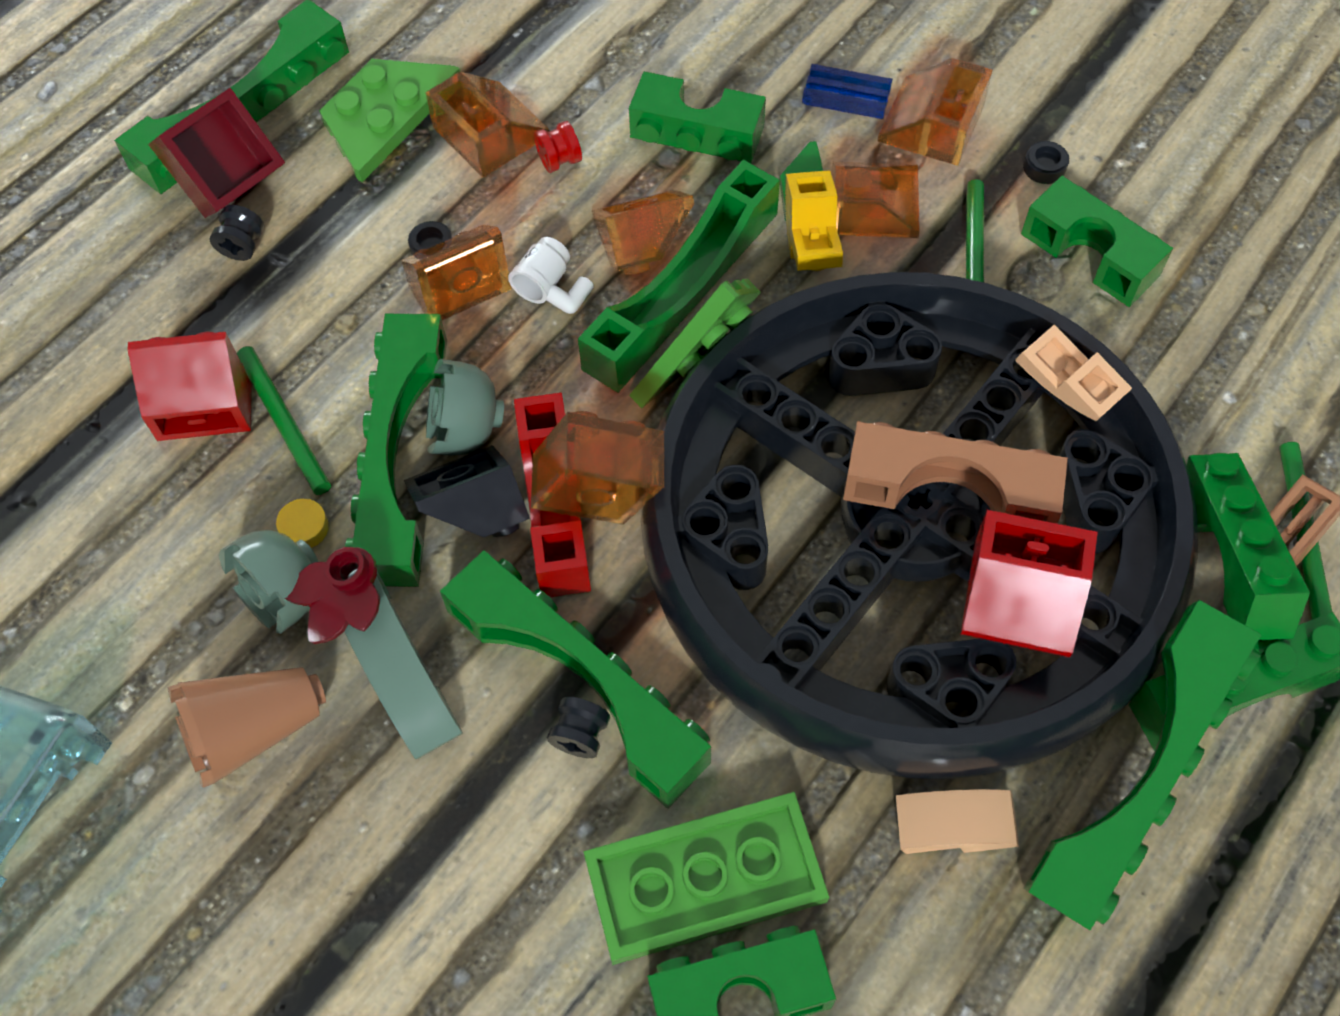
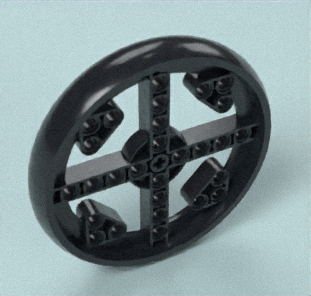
M888 272L858 275L826 282L796 292L748 317L707 351L674 393L657 427L649 451L642 486L641 529L645 559L653 588L666 619L686 654L706 679L728 701L764 729L792 745L819 757L871 773L921 779H953L988 775L1027 765L1057 753L1084 738L1121 711L1140 692L1143 684L1151 679L1162 663L1161 652L1187 609L1194 586L1198 558V518L1192 481L1183 452L1171 426L1148 390L1109 348L1070 319L1021 294L988 283L957 276L922 272ZM1054 324L1088 359L1098 352L1132 387L1127 394L1097 421L1081 414L1058 399L1015 361L1024 350ZM942 347H947L991 360L999 364V366L943 432L945 436L962 440H988L1001 446L1044 392L1056 400L1078 423L1081 429L1073 431L1067 436L1059 454L1060 457L1068 458L1063 499L1067 526L1098 532L1095 550L1097 554L1109 549L1120 535L1117 569L1109 596L1090 586L1082 618L1093 621L1099 630H1091L1081 623L1071 657L1061 656L1043 670L1020 682L1007 686L1016 668V656L1008 644L980 638L910 646L902 649L896 655L887 680V692L889 695H884L857 688L832 678L820 670L894 578L921 582L936 580L955 573L969 582L975 540L986 511L991 509L975 492L964 486L949 482H932L918 486L908 492L899 501L895 509L843 500L855 431L779 381L799 368L831 355L828 381L837 393L846 396L917 390L925 388L932 383L937 371ZM845 364H853L856 367L848 366ZM750 402H760V403H762L763 405L756 406V405H751V404H749V403H750ZM992 407H998V408L1002 409L1003 411L996 410V409H994V408H992ZM736 427L841 497V516L846 535L851 544L774 638L750 613L735 590L754 589L763 582L766 576L769 546L759 482L756 474L751 469L742 465H730L717 473L723 452ZM798 427L802 429V431L795 432L790 431L786 428ZM827 453H837V454H840L842 457H841V458H831V457L827 456L826 454H827ZM1075 458H1080L1088 464L1081 463L1077 461ZM1117 484H1121V485H1123V486H1126V487H1127L1128 489H1130L1131 491L1124 490V489H1122L1121 487H1119ZM730 493H740L744 495L745 498L740 500H732L730 498H727L726 495ZM1090 518L1098 519L1106 526L1097 525ZM701 527H709L715 530L710 535H700L694 531ZM948 533L961 534L967 541L954 540ZM888 540L893 542L897 548L886 549L881 547L876 541ZM743 554L752 556L756 561L749 564H741L733 558ZM852 575L861 576L868 581V584L863 586L854 585L846 578ZM823 611L835 614L839 621L825 623L820 621L815 615ZM790 649H800L809 658L802 662H794L788 659L784 652ZM986 663L993 666L999 676L988 677L982 674L977 669L976 664ZM914 671L920 674L926 683L922 685L910 684L902 677L901 673ZM958 702L963 704L968 709L970 716L958 717L952 714L947 709L946 703Z

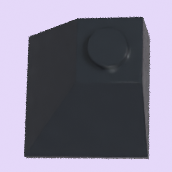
M493 445L404 480L407 490L419 512L481 537L489 535L503 537L519 529V523L530 519L511 466Z

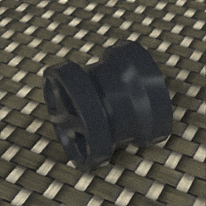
M238 205L225 206L219 216V223L221 225L215 227L209 238L210 244L216 251L230 259L237 261L249 260L256 249L254 240L260 238L265 228L264 222L255 212Z
M564 697L561 699L558 707L559 722L550 728L547 741L555 748L570 755L587 759L597 757L600 749L598 736L601 730L607 728L611 718L610 714L604 708L590 701L575 697Z

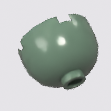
M439 359L434 373L443 375L440 387L430 386L426 416V438L432 439L436 436V441L428 446L427 450L432 454L466 455L477 451L487 442L492 427H501L504 416V401L496 399L493 382L487 373L478 367L464 362Z
M263 530L246 534L220 550L218 556L224 573L227 574L234 569L238 576L239 584L233 587L235 592L251 613L267 628L277 623L276 633L281 634L298 622L309 611L310 607L293 604L285 599L293 591L301 570L311 563L318 562L314 551L305 541L299 540L295 543L283 533Z

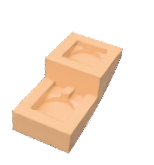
M1055 324L1015 360L1050 393L1076 411L1095 421L1132 389L1098 352L1088 359Z
M948 790L896 795L900 849L905 854L960 848L964 853L1019 847L1013 795L1010 790Z

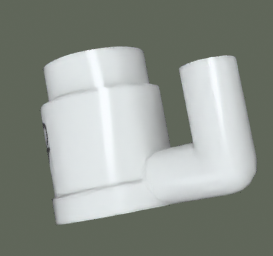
M542 237L537 244H533L519 264L508 275L511 287L524 299L537 304L548 301L568 314H574L594 288L593 283L583 276L577 279L568 293L556 286L566 271V264L570 260V254L562 243L551 237Z

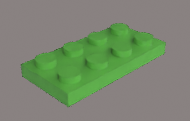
M795 792L583 851L612 965L828 903L829 894Z

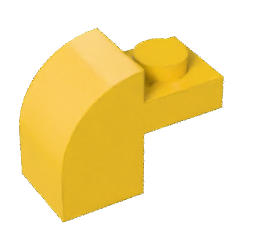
M830 170L786 174L788 246L791 259H795L797 271H821L826 268L843 266V249L836 228L838 195Z

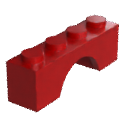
M562 392L514 399L539 589L550 598L591 592Z

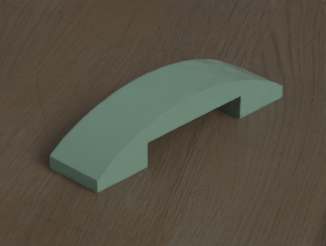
M357 569L350 573L348 579L356 573ZM377 571V576L373 583L380 596L379 611L376 618L364 632L350 625L347 626L344 632L394 726L413 757L419 759L462 735L463 732L440 688L435 686L390 600L392 597Z

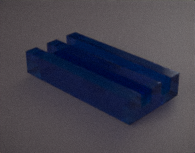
M812 64L810 75L806 81V88L803 91L802 104L884 119L893 79Z

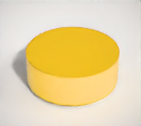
M303 498L287 503L279 511L276 527L279 533L287 535L295 543L303 540L312 548L326 537L329 522L320 504L311 499Z

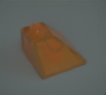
M832 161V178L838 195L836 216L838 235L919 238L918 165Z
M670 190L591 210L610 265L618 271L624 270L625 275H633L650 270L649 263L662 259L694 205L693 195Z

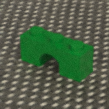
M643 71L629 106L630 138L681 148L686 151L718 156L727 160L741 162L745 160L752 164L764 129L766 97L725 88L720 101L716 105L707 109H695L684 103V79Z
M1061 176L1030 205L1021 235L1055 258L1065 249L1074 245H1085L1098 251L1103 258L1092 283L1128 307L1161 276L1173 250V247L1162 241L1158 236L1151 234L1125 217L1120 211L1111 208L1088 193L1086 189L1076 185L1064 176Z
M799 926L785 927L766 935L768 942L746 948L744 941H736L713 949L711 951L713 958L691 964L690 958L684 956L658 964L656 966L658 973L647 976L656 1016H719L717 1005L720 998L726 991L739 985H749L761 990L769 999L774 1016H808L832 1009L836 996L815 929L800 933Z

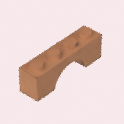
M857 421L843 500L895 509L899 501L912 489L932 482H949L964 486L975 492L986 502L992 511L1057 524L1063 509L1068 458L1051 455L1040 449L1020 450L998 446L996 443L988 440L968 441L947 437L936 431L916 432L895 428L884 422L865 423Z

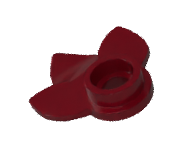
M358 547L340 548L333 552L326 562L311 563L299 573L292 592L285 599L293 604L310 607L308 640L312 644L326 643L336 639L346 630L348 625L364 632L376 618L380 605V596L373 585L377 576V563L366 550ZM357 569L356 573L348 579L350 573Z

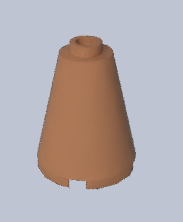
M303 667L178 682V684L167 687L171 703H176L180 714L176 717L193 768L195 772L206 769V771L200 773V784L203 788L217 783L319 717L318 705L326 703L325 693L319 677L316 673L308 676Z

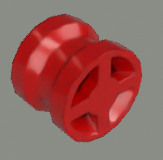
M568 121L558 123L556 128L549 132L544 129L534 132V142L538 155L548 173L559 170L560 165L563 163L576 164L582 161L580 143L573 127Z

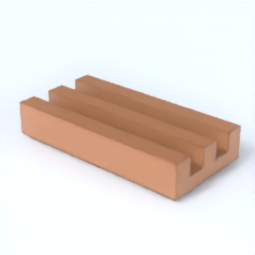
M1303 474L1270 512L1277 527L1306 492L1314 495L1280 534L1285 545L1288 546L1324 502L1330 504L1291 549L1290 554L1296 566L1299 565L1340 516V495Z

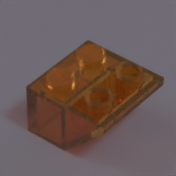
M950 58L906 76L878 135L877 141L959 166L984 108L993 70Z
M459 72L425 92L433 128L482 178L535 146L534 132L543 129L548 132L550 131L499 81Z

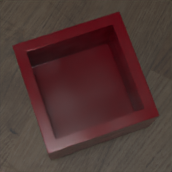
M231 88L219 94L148 144L204 218L218 212L285 164L283 158Z

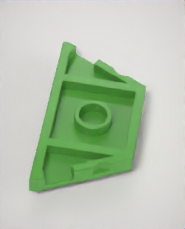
M371 59L319 110L323 124L330 135L335 138L337 147L343 157H346L357 180L363 182L462 81L460 68L452 65Z
M749 279L734 280L731 284L729 281L723 282L629 396L642 409L678 377H686L695 364L725 336L729 329L732 330L753 314L749 305L761 292Z

